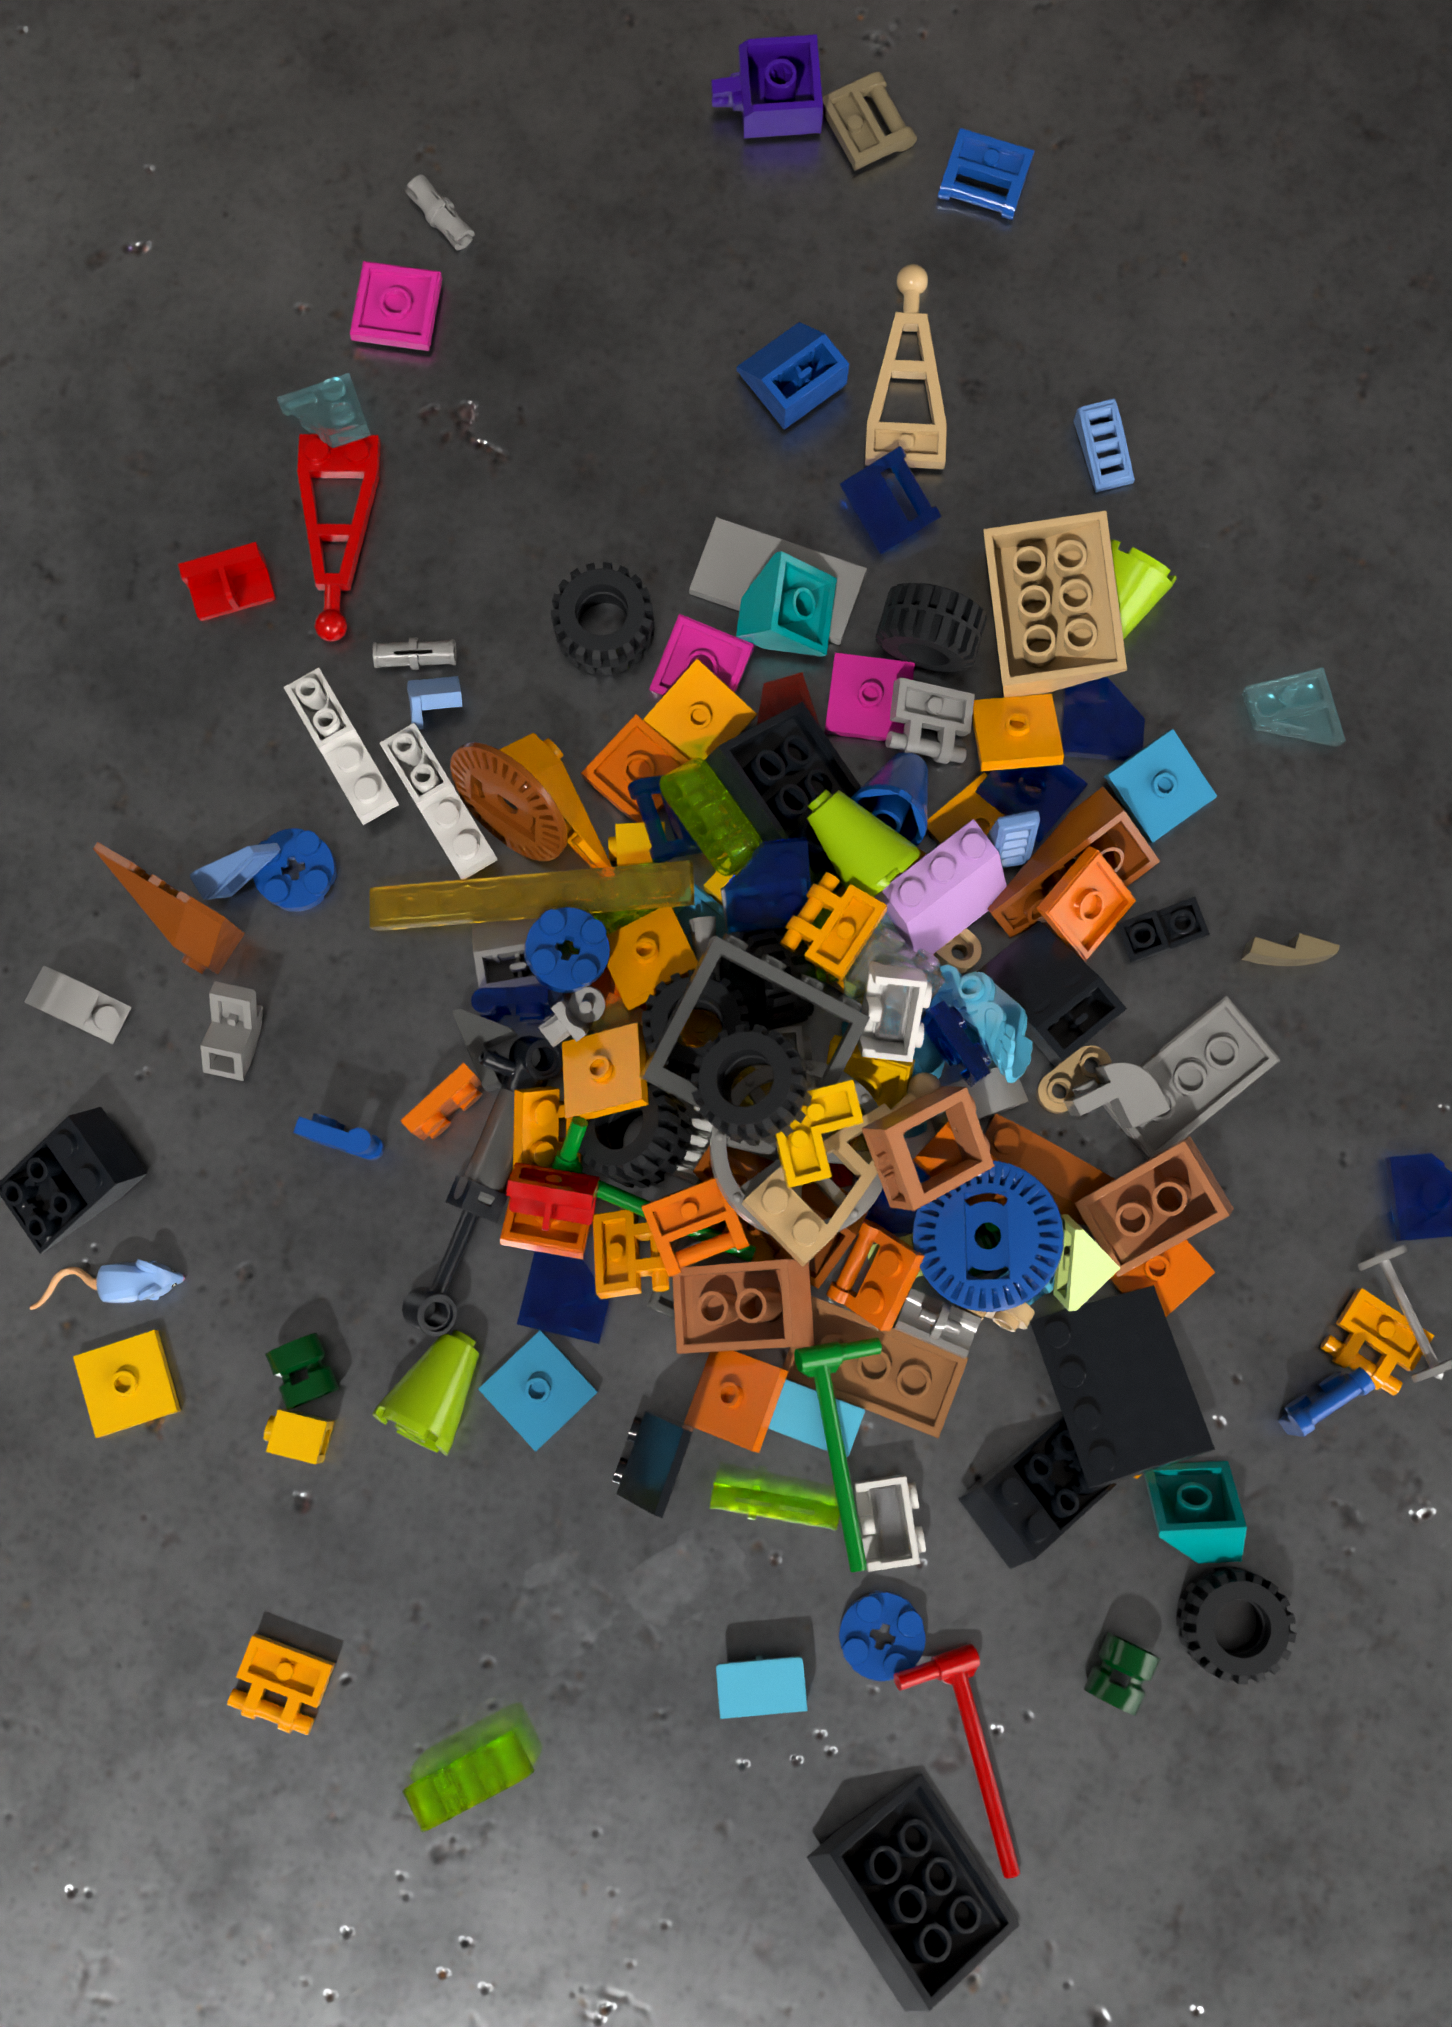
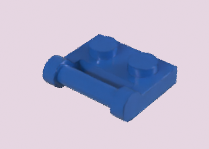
M960 128L942 179L938 198L947 201L950 198H955L1001 212V217L1013 220L1034 150ZM960 174L1009 189L1008 195L1005 197L956 182L957 175Z
M316 1113L313 1114L311 1120L299 1117L293 1132L309 1141L367 1160L380 1158L385 1148L381 1138L371 1135L369 1131L357 1127L349 1132H345L344 1128L346 1125Z
M1361 1367L1345 1375L1338 1371L1324 1379L1319 1384L1322 1390L1311 1398H1308L1307 1395H1302L1290 1402L1284 1408L1287 1414L1278 1419L1288 1435L1304 1437L1315 1430V1424L1355 1397L1365 1396L1374 1390V1382Z

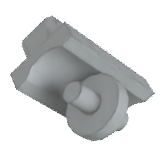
M586 986L573 994L563 993L559 996L551 1007L553 1012L544 1018V1022L539 1025L540 1031L549 1043L555 1047L570 1035L576 1042L587 1035L593 1022L598 1020L604 1013L606 1000L603 993L595 987Z
M911 1288L894 1329L965 1359L982 1318Z

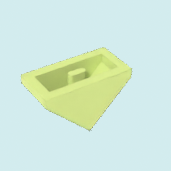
M1068 1214L1061 1215L1064 1229V1247L1060 1263L1055 1272L1053 1295L1068 1311H1077L1120 1267Z

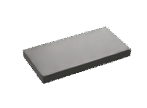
M716 517L689 588V594L740 611L741 597L776 552L782 551L837 578L829 642L841 645L867 568Z
M1226 996L1139 1066L1156 1080L1170 1108L1169 1111L1134 1128H1122L1110 1102L1102 1106L1148 1160L1187 1137L1279 1062L1280 1059Z

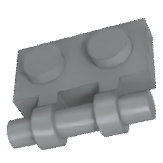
M900 677L894 681L890 721L903 723L904 732L901 734L890 731L886 737V747L897 749L899 753L930 756L934 762L948 764L949 761L963 763L967 750L965 747L954 745L955 735L964 737L971 733L975 694ZM926 728L938 731L937 740L920 738L921 729Z

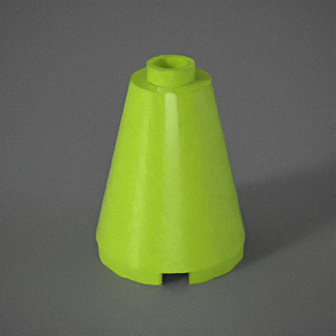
M1110 539L1124 640L1168 592L1177 577L1175 575L1168 576L1171 571L1169 568L1134 547L1126 553L1118 550L1121 542Z
M826 789L808 805L812 813L807 819L846 890L852 884L870 896L875 897L891 883L890 881L900 872L902 874L921 854L916 845L840 790L832 795Z
M453 1330L451 1335H440L376 1406L372 1413L373 1416L384 1425L389 1420L395 1422V1428L398 1429L396 1432L431 1451L438 1453L440 1450L444 1455H448L454 1442L479 1356V1352L473 1348L476 1342L457 1330Z

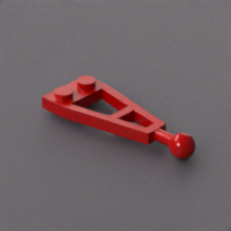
M299 434L297 473L315 585L318 590H324V611L316 617L315 630L321 639L328 642L340 640L347 631V621L343 614L340 613L341 591L351 590L379 482L381 451L379 435ZM312 478L363 479L352 524H319ZM322 541L347 542L339 573L326 572Z

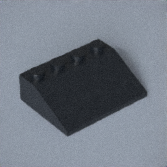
M802 701L719 745L696 770L768 874L804 875L808 893L813 884L818 885L826 872L834 876L837 875L807 819L812 813L808 805L826 789L832 795L840 790L851 798L861 786Z
M1154 1285L1083 1304L1077 1311L1065 1309L1030 1322L1087 1485L1091 1491L1215 1450Z
M922 1773L917 1774L841 1827L807 1856L810 1864L905 2012H930L1020 1926Z

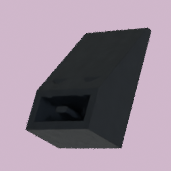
M1040 921L977 971L988 975L998 987L1021 1005L1027 1015L1026 1033L1055 1068L1127 1010L1125 1005L1102 978Z
M102 1107L69 1115L0 1180V1196L37 1251L42 1254L123 1197L148 1173Z
M1062 1416L988 1472L958 1499L1009 1569L1035 1560L1117 1484L1114 1483L1093 1491L1089 1489L1066 1422Z

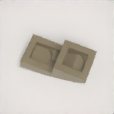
M1301 933L1289 940L1288 946L1254 937L1245 944L1241 960L1271 966H1302L1328 960L1338 953L1340 945Z

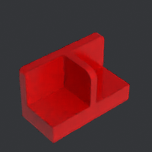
M256 542L178 564L181 578L190 590L196 615L200 621L240 611L276 599L265 556Z
M516 1162L507 1184L506 1196H510L509 1209L512 1212L543 1217L542 1230L549 1231L553 1219L591 1225L594 1219L599 1177Z

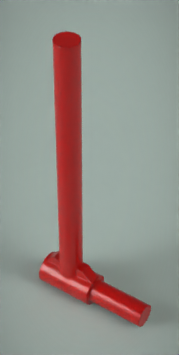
M968 1644L933 1656L929 1662L897 1672L893 1675L899 1691L935 1678L946 1684H952L1003 1877L1009 1879L1017 1877L1021 1873L968 1679L974 1676L977 1667L980 1666V1659L974 1645Z

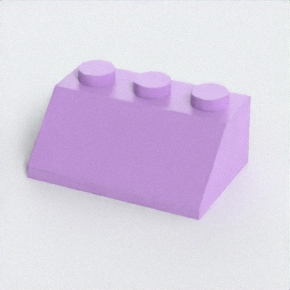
M973 819L915 862L902 874L898 875L874 898L887 905V912L881 922L913 965L917 967L989 911L987 908L1007 886L999 852Z

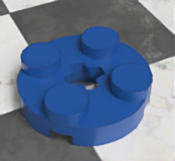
M298 828L284 829L272 834L267 840L261 841L259 844L277 843L281 849L270 862L253 876L258 891L268 901L284 910L296 912L311 909L326 898L324 895L329 891L331 885H334L336 880L337 865L331 849L314 832ZM293 860H296L298 864H305V870L299 872V879L293 880L289 874H284V869Z
M570 907L545 911L531 926L524 946L526 963L530 967L531 972L536 976L537 981L542 986L560 993H574L595 982L602 975L610 954V945L604 924L589 913ZM565 940L572 941L573 947L578 949L579 954H572L569 960L561 959L562 952L555 949L556 944H563Z
M875 1591L862 1596L858 1600L856 1599L845 1610L839 1625V1641L844 1658L858 1674L874 1681L892 1680L895 1673L915 1667L924 1651L926 1634L922 1618L907 1599L890 1591ZM882 1624L889 1625V1634L894 1636L892 1643H885L883 1648L876 1647V1640L870 1636V1632L872 1629L879 1630Z

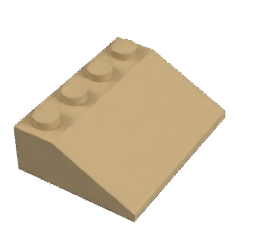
M1107 511L983 529L1004 697L1045 694L1127 671Z

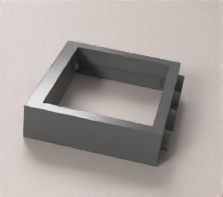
M724 934L722 939L714 936L705 948L639 1077L701 1108L694 1102L692 1092L696 1091L697 1088L690 1081L666 1070L663 1066L720 956L849 1023L817 1088L838 1082L870 1017L860 1012L863 1005L842 994L839 995L838 999H835L823 993L825 985L804 974H801L800 978L797 979L785 973L786 965L783 962L766 954H763L761 959L745 952L748 945L729 934ZM776 1142L769 1144L777 1148Z

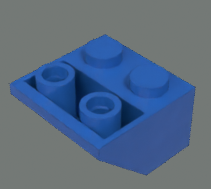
M798 322L739 364L736 370L782 428L786 429L847 385L849 363L825 333Z

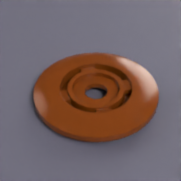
M466 743L453 753L450 761V770L454 785L464 804L484 828L516 853L533 860L551 861L564 851L568 838L561 812L550 794L525 767L504 752L483 743ZM503 798L515 805L517 810L510 807Z

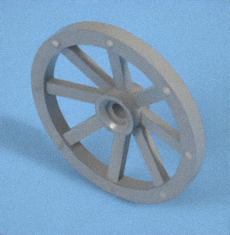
M804 1060L809 1068L806 1072L812 1078V1085L814 1087V1080H821L828 1064ZM765 1065L753 1071L736 1084L731 1090L733 1104L739 1106L747 1096L750 1097L754 1104L762 1101L766 1095L761 1086L774 1080L773 1068ZM843 1071L837 1083L847 1080L854 1081L862 1116L879 1107L871 1094L858 1081ZM712 1126L710 1161L716 1183L722 1195L734 1211L746 1222L770 1234L742 1205V1202L775 1170L781 1167L777 1148L761 1140L759 1146H750L744 1140H742L741 1144L737 1143ZM836 1130L822 1133L823 1141ZM727 1147L776 1156L777 1160L739 1188L729 1167ZM856 1151L868 1164L871 1162L872 1156L870 1152ZM833 1152L827 1155L828 1163L844 1164ZM878 1174L838 1232L855 1223L875 1203L883 1189ZM830 1178L814 1181L829 1200L839 1208L846 1195ZM802 1185L791 1187L801 1198ZM831 1218L825 1219L823 1221L827 1224Z

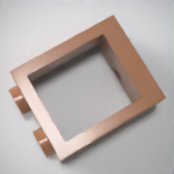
M941 1086L935 1092L922 1096L861 1128L890 1208L915 1211L994 1167L990 1155L989 1141L982 1132L976 1115V1104L973 1097L969 1094L967 1087ZM945 1111L963 1161L920 1183L903 1132Z

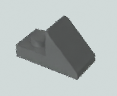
M459 1008L452 1011L483 1088L487 1092L500 1088L502 1082L499 1076L502 1074L479 1063V1056L483 1050L518 1036L512 1028Z

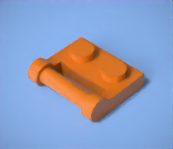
M715 1177L641 1206L669 1277L682 1273L681 1268L734 1247L737 1250H741L750 1246L738 1214L722 1195ZM726 1221L729 1229L728 1232L674 1252L671 1241Z
M864 1219L858 1232L857 1240L837 1282H831L826 1295L832 1300L845 1305L880 1331H890L917 1277L924 1255L914 1250L912 1246L879 1224ZM876 1242L880 1245V1248L859 1292L856 1293L852 1290V1287L873 1243Z

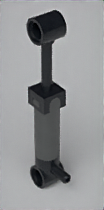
M530 1035L520 1037L512 1044L509 1051V1059L488 1049L483 1050L479 1056V1063L505 1075V1079L464 1176L456 1175L445 1201L450 1205L463 1209L432 1285L430 1288L419 1287L409 1292L402 1306V1313L406 1322L427 1335H444L455 1324L457 1318L456 1305L446 1293L478 1216L497 1223L508 1198L502 1192L513 1168L515 1090L547 1087L549 1080L556 1076L562 1068V1049L559 1044L553 1047L546 1038ZM538 1048L541 1057L539 1063L534 1067L531 1058L534 1051ZM431 1303H435L433 1315L429 1319L424 1320L425 1309Z

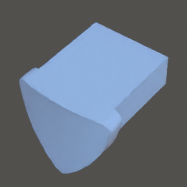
M458 676L408 680L407 691L410 702L411 724L415 723L419 730L424 729L423 710L463 707Z

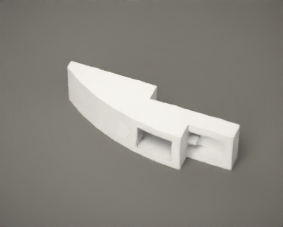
M320 668L283 687L362 824L364 825L398 806L397 800Z
M415 723L379 743L462 881L498 860Z

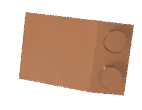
M1190 1136L1074 1203L1098 1245L1120 1267L1116 1272L1117 1277L1230 1216L1234 1210Z
M795 1259L681 1268L682 1273L672 1276L677 1354L814 1345L809 1262L803 1267Z

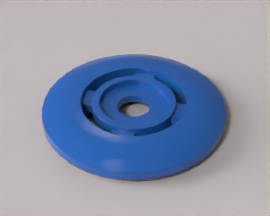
M993 1161V1168L920 1207L916 1212L913 1225L914 1250L924 1255L920 1269L925 1278L944 1298L958 1306L974 1311H1005L1031 1300L1046 1287L1054 1276L1064 1247L1063 1221L1053 1196L1036 1177L1027 1171L1000 1161ZM987 1193L1007 1197L1005 1205L985 1201L970 1206L966 1202L971 1197ZM984 1223L995 1224L1001 1232L1000 1243L993 1249H983L976 1242V1230ZM972 1267L984 1271H995L1004 1267L1009 1269L1008 1275L997 1279H981L968 1274Z

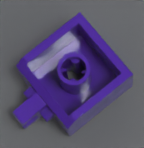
M817 34L748 39L739 45V72L730 74L731 77L711 80L713 107H733L734 111H742L744 138L821 133L823 100Z

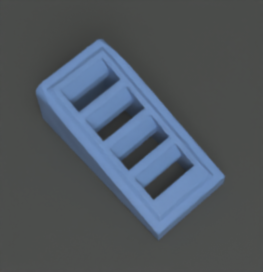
M1116 399L1078 408L1073 421L1095 493L1133 484L1135 479ZM1106 421V422H1104V423H1100V424H1096V425H1092V426L1090 425V424H1094V423ZM1110 434V439L1094 442L1093 437ZM1115 450V455L1098 459L1097 454ZM1119 465L1121 470L1102 475L1100 469Z
M1036 810L999 817L987 834L988 839L999 852L1002 868L1026 864L1030 859L1040 823L1039 812H1036Z
M277 843L250 845L196 869L190 874V878L203 900L232 897L270 862L281 849Z

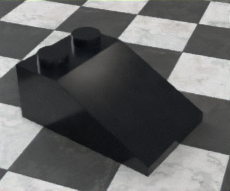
M649 1410L645 1411L643 1418L635 1416L627 1437V1441L634 1443L629 1459L620 1458L612 1482L620 1484L617 1495L652 1515L663 1518L694 1427Z

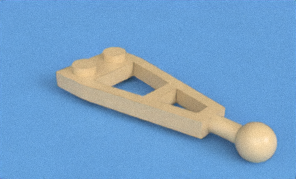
M916 264L903 267L897 276L898 289L904 295L903 312L895 313L867 420L865 465L930 469H944L946 417L928 315L919 313L920 294L927 287L928 276L926 271ZM903 331L917 332L922 361L896 360ZM891 378L925 380L932 424L880 422Z
M927 1072L914 1075L908 1083V1094L891 1110L884 1103L864 1115V1123L843 1128L823 1141L826 1156L833 1152L858 1178L827 1224L792 1188L786 1187L782 1167L775 1170L746 1197L742 1205L802 1267L805 1266L834 1238L878 1174L873 1159L868 1164L848 1142L863 1133L862 1127L922 1096L935 1092L941 1087L940 1081L936 1076Z

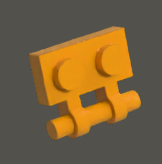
M826 872L818 885L813 884L806 894L808 900L798 916L793 915L785 926L788 931L780 944L787 950L794 952L801 940H807L812 944L804 955L805 960L842 981L887 912V905L852 884L849 885L842 898L833 893L840 880L831 873ZM822 908L828 909L832 913L821 930L813 926L812 924Z
M547 1086L515 1090L513 1168L516 1162L552 1168L556 1153L562 1149L565 1138H558L559 1118L565 1117L564 1101L559 1102L560 1089ZM566 1120V1134H567L568 1128H569V1126H570V1122L567 1121V1120ZM578 1152L577 1155L579 1156V1161H580V1163H581V1155H582V1154H580V1153Z
M628 1210L595 1214L593 1233L597 1296L600 1299L640 1294L641 1277L646 1276L652 1277L653 1291L664 1292L669 1290V1275L648 1223H638V1214ZM650 1241L651 1257L640 1259L639 1242Z
M1357 1288L1335 1323L1349 1332L1346 1340L1342 1343L1329 1334L1322 1342L1320 1348L1332 1355V1361L1342 1368L1348 1366L1355 1370L1361 1367L1374 1382L1376 1390L1382 1388L1392 1396H1395L1401 1389L1403 1382L1391 1375L1394 1367L1397 1364L1406 1371H1413L1423 1353L1404 1315L1363 1288ZM1423 1328L1430 1343L1434 1335ZM1363 1343L1382 1354L1376 1364L1358 1353Z
M255 1633L251 1636L236 1676L238 1679L252 1683L249 1693L234 1688L229 1696L227 1705L242 1710L241 1715L254 1720L258 1716L278 1724L277 1729L291 1733L292 1730L309 1735L315 1719L301 1714V1705L305 1703L315 1708L320 1705L335 1663ZM266 1689L288 1697L285 1707L264 1700Z

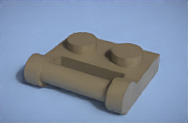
M880 72L869 74L822 97L823 114L854 170L895 151H906L917 141L913 129L910 126L906 127L885 89L887 83ZM864 97H872L891 134L884 135Z

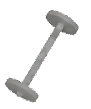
M1405 1244L1387 1252L1377 1247L1376 1257L1359 1263L1357 1266L1360 1271L1380 1264L1429 1367L1411 1375L1414 1383L1433 1376L1442 1380L1444 1372L1452 1369V1358L1439 1363L1389 1260L1408 1250Z

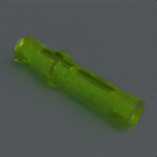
M718 1482L713 1484L710 1509L746 1514L749 1520H756L758 1516L837 1530L840 1517L837 1503L762 1491L761 1486L752 1485L750 1489L719 1484ZM735 1498L767 1502L771 1504V1507L736 1502ZM784 1505L813 1510L815 1514L810 1515L779 1509V1506Z

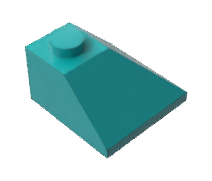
M782 551L776 552L741 597L736 637L763 649L826 656L837 578Z
M1229 1461L1174 1463L1144 1473L1158 1535L1161 1539L1198 1564L1242 1562L1247 1525Z

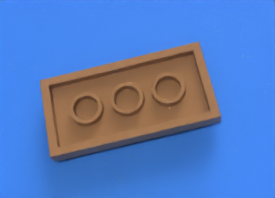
M811 1296L814 1345L835 1341L842 1344L878 1337L882 1346L881 1354L845 1360L835 1373H830L835 1397L939 1438L968 1357L965 1359L894 1328H891L890 1331H880L858 1314ZM809 1346L789 1347L782 1369L789 1371L786 1378L816 1389L814 1377H807L802 1372H799L794 1358L795 1349Z

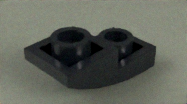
M1196 897L1158 911H1149L1116 924L1131 963L1210 936Z

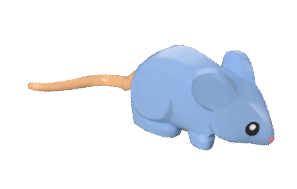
M137 1259L136 1262H119L103 1265L98 1271L97 1278H93L79 1267H67L54 1275L44 1295L37 1303L30 1306V1310L44 1304L56 1288L58 1282L69 1274H76L86 1285L98 1292L102 1302L131 1303L136 1300L143 1301L145 1299L159 1300L160 1296L168 1293L174 1286L183 1282L185 1277L182 1273L174 1271L167 1265L158 1263L155 1260L147 1262Z

